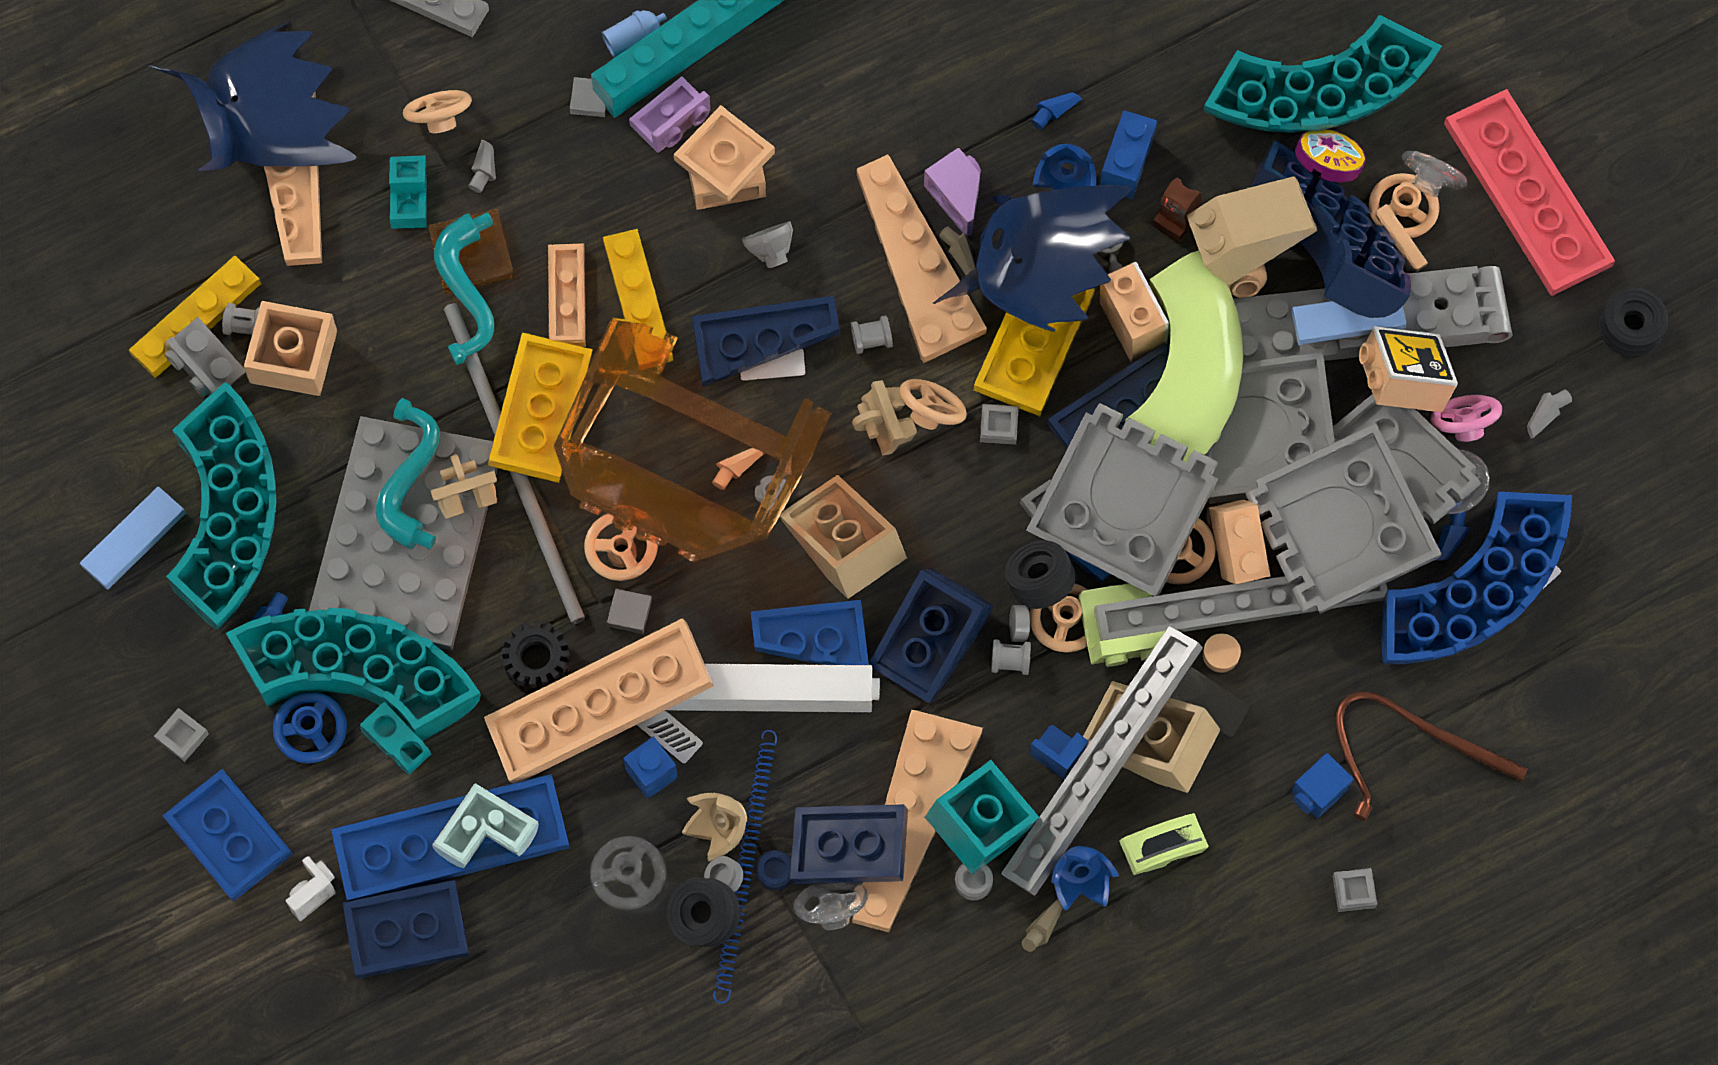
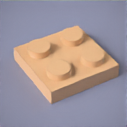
M720 105L674 153V161L729 202L775 154V147Z

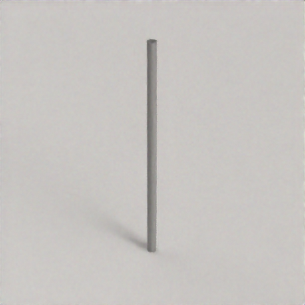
M457 304L447 305L444 308V312L457 344L461 345L470 340L471 337ZM476 352L467 356L465 363L493 432L496 434L501 411ZM510 471L572 624H578L585 620V616L527 475Z

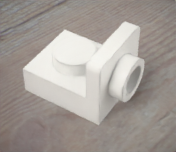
M309 856L304 858L302 862L313 879L309 882L304 880L297 884L291 890L290 897L285 900L292 913L300 922L336 893L331 884V881L335 878L331 871L321 860L315 864Z

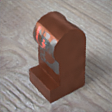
M1175 178L1161 198L1160 211L1153 220V226L1179 243L1191 228L1186 215L1200 207L1201 192L1186 188L1179 178Z

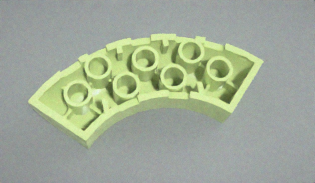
M1199 250L1177 260L1150 279V288L1169 322L1170 351L1166 368L1155 390L1146 402L1128 417L1156 431L1150 443L1152 446H1155L1161 434L1187 446L1188 450L1183 459L1186 463L1194 450L1205 455L1220 438L1221 431L1232 414L1237 400L1243 367L1242 330L1232 294L1226 282L1214 276L1205 267Z

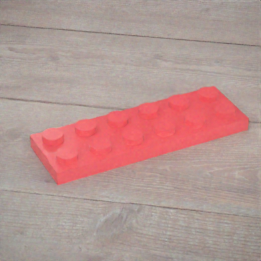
M1507 89L1446 117L1444 125L1551 296L1613 267L1615 263L1613 256Z

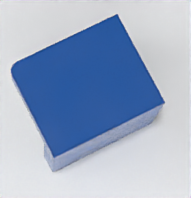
M1051 725L1039 740L1034 739L1030 744L1029 755L1065 780L1087 748L1089 740L1079 733L1070 738L1057 727Z

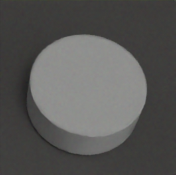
M1012 605L1009 621L1011 642H1026L1028 640L1030 613L1026 605Z
M720 856L708 864L704 878L720 880L736 892L743 880V870L741 865L735 860L726 856Z
M964 864L958 868L955 876V886L962 897L968 900H980L991 891L993 875L987 865L973 875Z

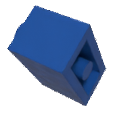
M1123 110L1102 169L1100 185L1129 186L1131 191L1125 197L1134 198L1154 141L1157 120Z

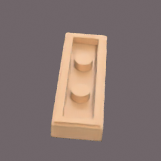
M584 243L548 245L549 339L586 347Z

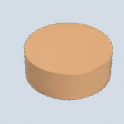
M1228 634L1213 635L1205 643L1203 660L1207 667L1215 672H1228L1238 664L1241 654L1240 645L1234 637Z

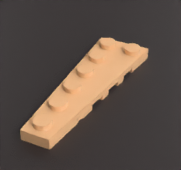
M316 91L311 97L316 98ZM264 166L286 266L322 263L319 166Z
M885 155L857 168L860 186L871 217L874 220L880 243L883 245L887 263L898 288V294L905 308L909 326L922 362L925 363L985 335L987 328L968 295L951 297L933 304L934 301L958 284L960 280L890 156Z
M911 709L885 805L904 804L908 809L903 881L863 882L852 923L885 932L890 931L911 887L913 878L917 874L930 842L936 833V830L925 819V815L936 799L959 783L981 738L983 728Z

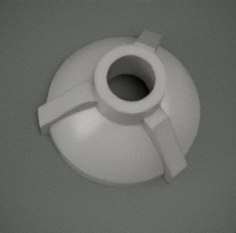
M789 221L742 238L744 247L750 253L754 254L762 262L765 261L767 268H772L788 261L785 254L789 253L793 228Z

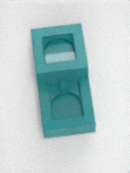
M390 157L391 229L427 227L426 157Z

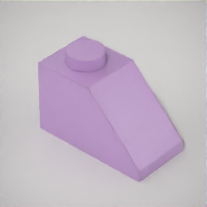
M957 148L925 170L924 186L962 233L969 236L973 231L981 169L972 156L968 155L966 157L960 148Z

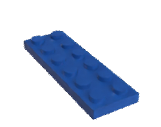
M552 774L487 790L538 821L539 827L534 839L520 856L487 836L465 868H460L450 863L434 850L433 843L466 796L331 829L347 901L403 891L569 849V842Z

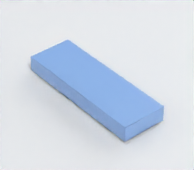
M1333 301L1292 308L1298 345L1369 335L1374 326L1402 330L1407 325L1403 306L1396 313L1384 318H1368L1356 314Z
M158 486L80 562V565L108 590L186 514L185 510Z

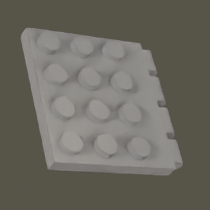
M1323 351L1243 363L1239 392L1232 414L1221 431V436L1217 443H1214L1205 454V456L1218 462L1212 474L1218 480L1208 498L1209 504L1247 499L1246 493L1258 487L1255 480L1335 443Z
M1372 394L1333 426L1334 439L1337 442L1376 423L1423 518L1425 517L1432 524H1435L1456 506L1455 501L1450 496L1451 494L1462 501L1481 485L1479 479L1475 476L1477 473L1476 466L1415 409L1377 405Z
M1099 403L1093 415L1085 413L1026 531L1044 540L1055 542L1065 551L1153 596H1159L1218 478L1212 476L1218 462L1194 450L1186 463L1183 459L1188 450L1187 446L1163 434L1159 436L1155 446H1152L1150 443L1155 435V430L1131 418L1127 419L1122 430H1120L1118 426L1123 418V414Z
M1376 423L1255 480L1258 487L1246 493L1248 501L1258 505L1260 517L1268 513L1272 515V517L1261 522V527L1272 550H1277L1285 545L1288 547V550L1276 556L1288 583L1295 582L1301 578L1304 580V583L1292 589L1303 613L1317 608L1321 614L1441 557V552Z

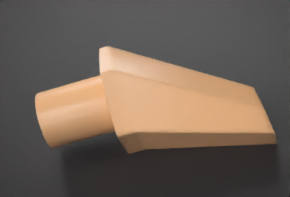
M751 448L718 462L716 465L720 470L712 481L713 485L721 490H725L732 477L735 479L739 478L764 453Z

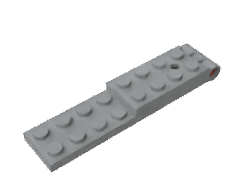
M1477 266L1409 274L1411 283L1410 296L1403 305L1407 325L1402 330L1440 334L1444 347L1499 343L1513 336L1499 267L1486 266L1478 269ZM1325 289L1233 299L1242 330L1243 363L1322 351L1324 361L1359 357L1360 348L1363 343H1366L1369 335L1298 345L1292 308L1330 302L1331 300L1324 297ZM1440 305L1444 307V310H1439L1435 306Z

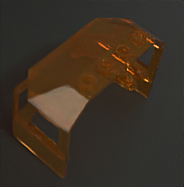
M611 318L554 444V449L571 496L581 500L579 506L591 513L599 515L602 510L614 516L612 522L615 524V528L621 531H632L635 526L637 527V539L641 541L649 540L660 546H665L668 542L679 548L678 554L693 562H698L699 558H714L767 540L810 462L832 413L820 406L817 409H811L814 402L804 398L788 435L785 436L661 377L678 339L677 336L666 332L662 339L652 335L653 327L634 320ZM593 384H601L573 437L569 439ZM618 385L649 397L778 459L780 463L754 520L751 521L737 512L616 454L583 443L582 441L614 386ZM789 475L765 520L784 476Z

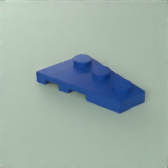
M861 600L751 611L754 648L757 652L821 665H869Z

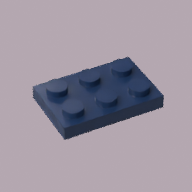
M904 804L796 807L790 880L794 884L903 881L908 820L907 807Z
M455 880L343 903L356 979L469 956Z

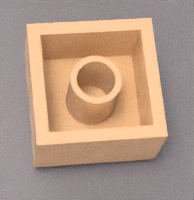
M261 301L244 363V369L249 382L320 396L337 334L333 315Z

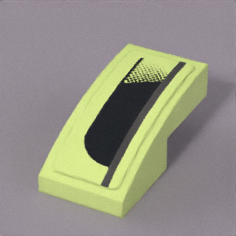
M1194 813L1154 825L1126 836L1119 841L1133 875L1165 867L1173 860L1202 853L1209 847Z

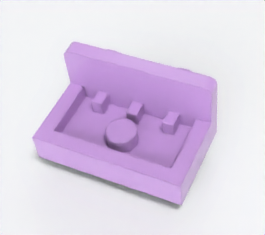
M681 76L629 119L630 126L659 153L666 146H674L683 136V132L692 125L697 126L707 118L710 111V97L705 91L699 94Z

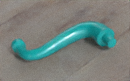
M488 212L474 219L471 218L469 213L463 215L448 225L441 232L435 243L434 261L439 274L449 289L472 314L478 326L476 335L461 345L453 343L447 346L457 366L464 363L467 356L483 349L489 343L494 333L492 312L467 276L459 260V252L464 247L480 240V231L494 225Z
M402 398L396 405L393 417L399 421L408 419L418 424L423 430V438L414 451L394 471L380 491L375 508L376 520L386 535L411 550L418 544L431 550L435 544L436 536L423 531V522L404 514L401 505L413 483L434 456L440 441V429L432 416L418 408L412 407L410 401Z

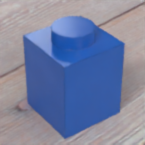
M654 736L623 758L626 772L647 799L678 778L676 764Z
M1326 753L1295 782L1291 792L1294 795L1293 800L1306 814L1312 813L1318 819L1350 789L1354 778Z

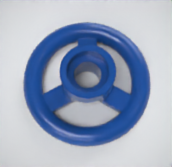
M305 692L291 697L279 708L273 722V737L277 747L285 756L300 763H317L328 759L339 750L347 733V719L342 707L333 698L318 692ZM315 703L314 707L304 706L296 710L292 717V723L284 724L287 716L293 709L302 704ZM326 709L331 711L336 722L335 735L330 743L327 742L321 733L323 727L322 716ZM306 722H315L312 729H303ZM299 735L303 738L311 739L318 748V751L302 752L296 750L288 743L285 736Z

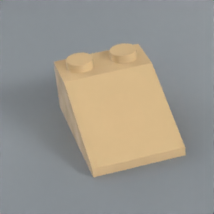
M1294 176L1216 196L1186 215L1205 267L1214 276L1226 282L1227 286L1317 231L1299 182Z
M836 475L779 514L782 522L827 579L847 598H850L907 559L896 528L839 475Z
M1114 681L1111 682L1083 736L1089 740V743L1128 685ZM1169 698L1123 767L1157 784L1188 793L1221 729L1205 708Z

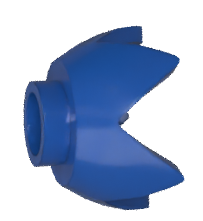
M1058 144L1041 155V161L1035 171L1033 186L1051 188L1052 190L1096 186V171L1093 160L1084 149L1077 145ZM1070 163L1074 168L1066 169L1062 164Z
M1075 846L1062 854L1055 864L1051 883H1054L1057 897L1065 911L1070 908L1081 894L1105 907L1109 897V876L1117 877L1119 874L1110 860L1098 850L1087 846Z

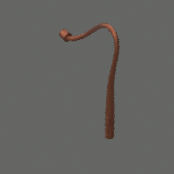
M1356 692L1344 698L1338 706L1336 728L1339 741L1350 771L1363 795V801H1358L1352 814L1353 817L1360 821H1366L1372 810L1370 805L1371 795L1355 764L1343 727L1345 709L1351 702L1358 699H1370L1387 706L1432 737L1522 782L1528 768L1442 730L1379 694Z

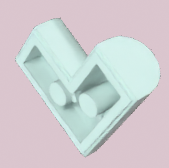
M475 783L433 843V848L444 859L460 868H465L486 836L520 856L534 839L539 823Z

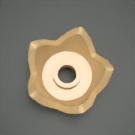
M703 793L687 798L690 804L698 806L699 810L690 818L682 833L695 838L711 840L708 861L725 855L737 846L742 839L747 822V814L741 803L720 793Z

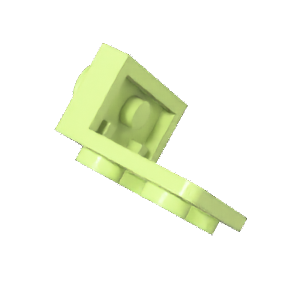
M1132 584L1084 590L1079 594L1078 601L1082 608L1081 617L1091 665L1105 662L1107 667L1127 663L1130 658L1141 657V661H1146L1165 631L1100 641L1094 608L1096 605L1152 597L1151 594Z

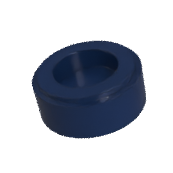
M772 850L764 853L759 858L756 866L757 878L765 888L780 890L791 883V858L786 853Z

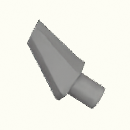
M481 140L471 168L475 175L469 184V188L477 193L482 192L487 181L496 179L494 149L485 140Z
M1566 389L1553 396L1550 392L1543 394L1527 425L1530 438H1534L1552 420L1560 415L1559 408L1572 402V397Z

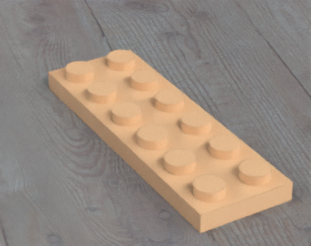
M682 618L485 716L484 719L507 777L514 784L522 782L714 685L689 626Z

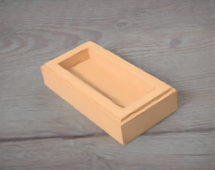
M1385 204L1376 211V218L1390 233L1396 242V247L1412 270L1418 272L1424 268L1428 262L1389 206Z

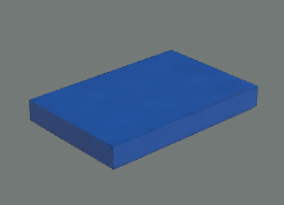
M223 769L162 815L232 902L293 855L291 850Z

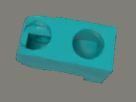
M385 701L360 724L362 734L386 756H389L408 775L431 755L430 750Z

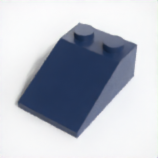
M933 568L920 570L869 665H872L874 670L928 703H932L977 638L994 605Z

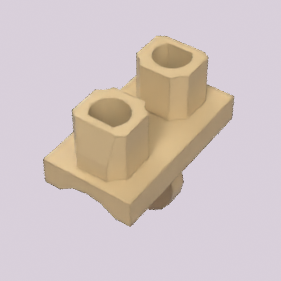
M883 380L875 381L871 384L872 389L861 398L863 403L857 406L860 415L853 419L852 424L856 431H867L869 439L876 438L884 456L893 454L900 444L911 441L916 435L917 429L913 419L910 417L897 419L895 411H900L905 405L900 396V387L885 388Z
M457 454L450 456L453 467L440 470L442 481L457 477L458 482L430 490L433 502H438L439 508L446 519L464 513L459 494L473 490L478 509L497 503L494 483L497 482L495 472L491 471L465 479L464 474L477 471L478 469L475 460L461 464Z

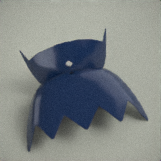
M290 22L262 32L218 60L210 70L208 83L191 74L148 64L153 69L186 82L198 106L209 138L211 161L196 171L222 169L232 165L235 161L259 166H316L344 163L356 159V155L324 139L330 129L350 111L349 108L311 97L332 71L331 67L293 57L297 50L313 34L311 31H275L280 27L290 24ZM233 96L238 97L237 102L231 101Z
M1124 185L1081 186L1043 191L1013 199L1008 195L991 197L992 200L1001 206L992 214L980 236L981 245L976 267L958 284L934 301L933 304L951 297L969 295L981 288L984 296L1002 310L1029 324L1046 330L1055 331L1054 328L1048 326V323L1087 320L1088 316L1077 305L1072 296L1111 281V278L1093 255L1130 240V236L1112 222L1105 213L1121 201L1131 191V187ZM1000 228L1002 233L997 249H994L992 237L996 229ZM1021 258L1022 263L1016 264L1015 260Z

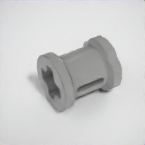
M227 303L222 322L223 334L231 335L232 332L252 335L260 307L256 310L236 308L234 303Z
M886 315L881 316L879 321L858 324L856 321L851 322L852 337L857 354L863 353V349L885 345L886 348L893 347L890 325Z
M993 640L991 672L997 673L999 669L1021 671L1023 675H1028L1031 642H1025L1023 645L1001 644L999 640Z

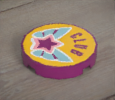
M1330 129L1305 131L1301 134L1295 149L1298 161L1306 170L1313 172V169L1322 173L1321 178L1333 182L1353 181L1362 172L1366 162L1364 150L1357 142L1345 134Z

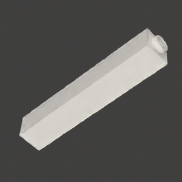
M705 664L714 686L667 710L872 712V700H879L880 678H872V665Z

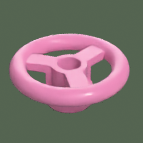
M1461 396L1450 399L1443 413L1432 411L1430 422L1439 431L1455 433V438L1458 441H1474L1484 435L1483 428L1493 424L1500 418L1502 405L1498 400L1489 396ZM1491 409L1487 415L1481 417L1482 412ZM1441 418H1452L1453 422H1447Z

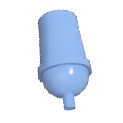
M637 10L628 18L601 32L602 37L611 55L616 57L659 28V23L667 18L664 13L655 16L650 11Z

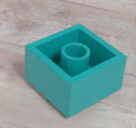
M990 760L936 799L925 815V819L973 875L1027 835L1039 819V816L992 760Z

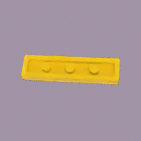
M638 229L603 237L638 370L673 361L672 351Z
M233 256L129 349L131 356L156 378L171 365L165 357L167 349L164 347L169 338L175 337L197 317L210 330L223 318L227 303H234L237 306L261 284L260 279L236 256Z

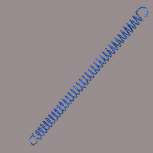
M766 730V731H764V732L762 733V736H761L762 739H763V736H764V734H765L766 732H772V733L775 735V743H774V744H773V743H762V744L759 745V747H760L762 750H760V751L758 752V754H759L761 757H758V758H757V761H758L759 763L756 765V768H757L758 770H756V771L754 772V774H755L757 777L753 778V781L755 782V784L752 785V788H753L754 790L751 791V795H752L753 797H751V798L749 799V801H750L752 804H749V805H748V808L750 809V811L747 812V815L749 816L747 819L753 818V819H756V820H762L761 817H753V816L749 815V812L764 813V812L761 811V810H754V809L750 808V806H751V805H757V806H761V807H764V806H765L764 804H761V803H754V802L751 801V799L757 798V799H761V800H766L765 797L755 796V795H753L752 793H753V792H756V791L761 792V793H767V791H765V790H758V789L754 788V785H761V786H765V787L769 786V785L766 784V783H758V782L755 781V779H756V778H761V779H765V780H769V779H770L769 777L759 776V775L756 774V772L762 771V772H765V773H771V771H769V770H764V769H759L757 766H758V765H765V766H770V767L772 766V764H770V763H762V762L759 761L760 758H765V759H769V760H773V759H774L773 757H770V756H762V755L760 754V752H762V751H765V752H768V753H775V751H773V750L763 749V748L761 747V745H774V746H776L777 736H776L775 732L772 731V730ZM748 821V824H746V826L753 825L756 827H761L760 824L750 823ZM745 828L747 831H744L743 835L745 836V838L742 839V842L744 844L740 846L743 851L739 853V855L742 858L738 859V862L741 866L753 868V865L743 864L740 862V860L747 859L754 861L755 859L750 857H744L741 855V853L747 852L751 854H756V852L745 850L742 848V846L748 845L751 847H757L756 844H748L744 842V839H759L756 837H749L745 835V833L752 832L759 834L760 832ZM743 871L746 874H753L750 871ZM743 878L745 881H751L749 878ZM740 885L741 887L750 888L748 885ZM737 890L736 892H734V893H741V894H744V895H748V894H749L748 892H742V891H738V890ZM737 898L740 901L747 902V899ZM733 933V935L741 936L739 933ZM727 939V940L725 941V942L732 941V942H735V943H739V942H740V941H738V940H731V939ZM723 942V944H724V946H726V947H723L721 950H722V952L725 953V954L720 955V958H721L723 961H720V962H719V965H720L722 968H719V969H718V972L720 973V975L716 976V978L719 980V982H716V983H715V986H716L717 988L721 989V990L729 991V995H728V998H727L725 1001L720 1002V1001H718V1000L715 998V993H716V991H714V993H713V998H714V1000H715L717 1003H720V1004H721V1003H726V1002L729 1000L730 994H731V990H730V989L721 988V987H719L717 984H718V983L732 984V983H731V982H728V981L720 980L718 977H719V976L733 977V975L724 974V973L720 972L719 970H721V969L735 970L734 968L725 967V966L721 965V963H722V962H729V963H733V964L736 963L735 961L726 960V959L722 958V956H724V955H730V956H734V957L737 956L736 954L727 953V952L723 951V949H725V948H731V949L738 950L737 947L728 946V945H726L724 942Z

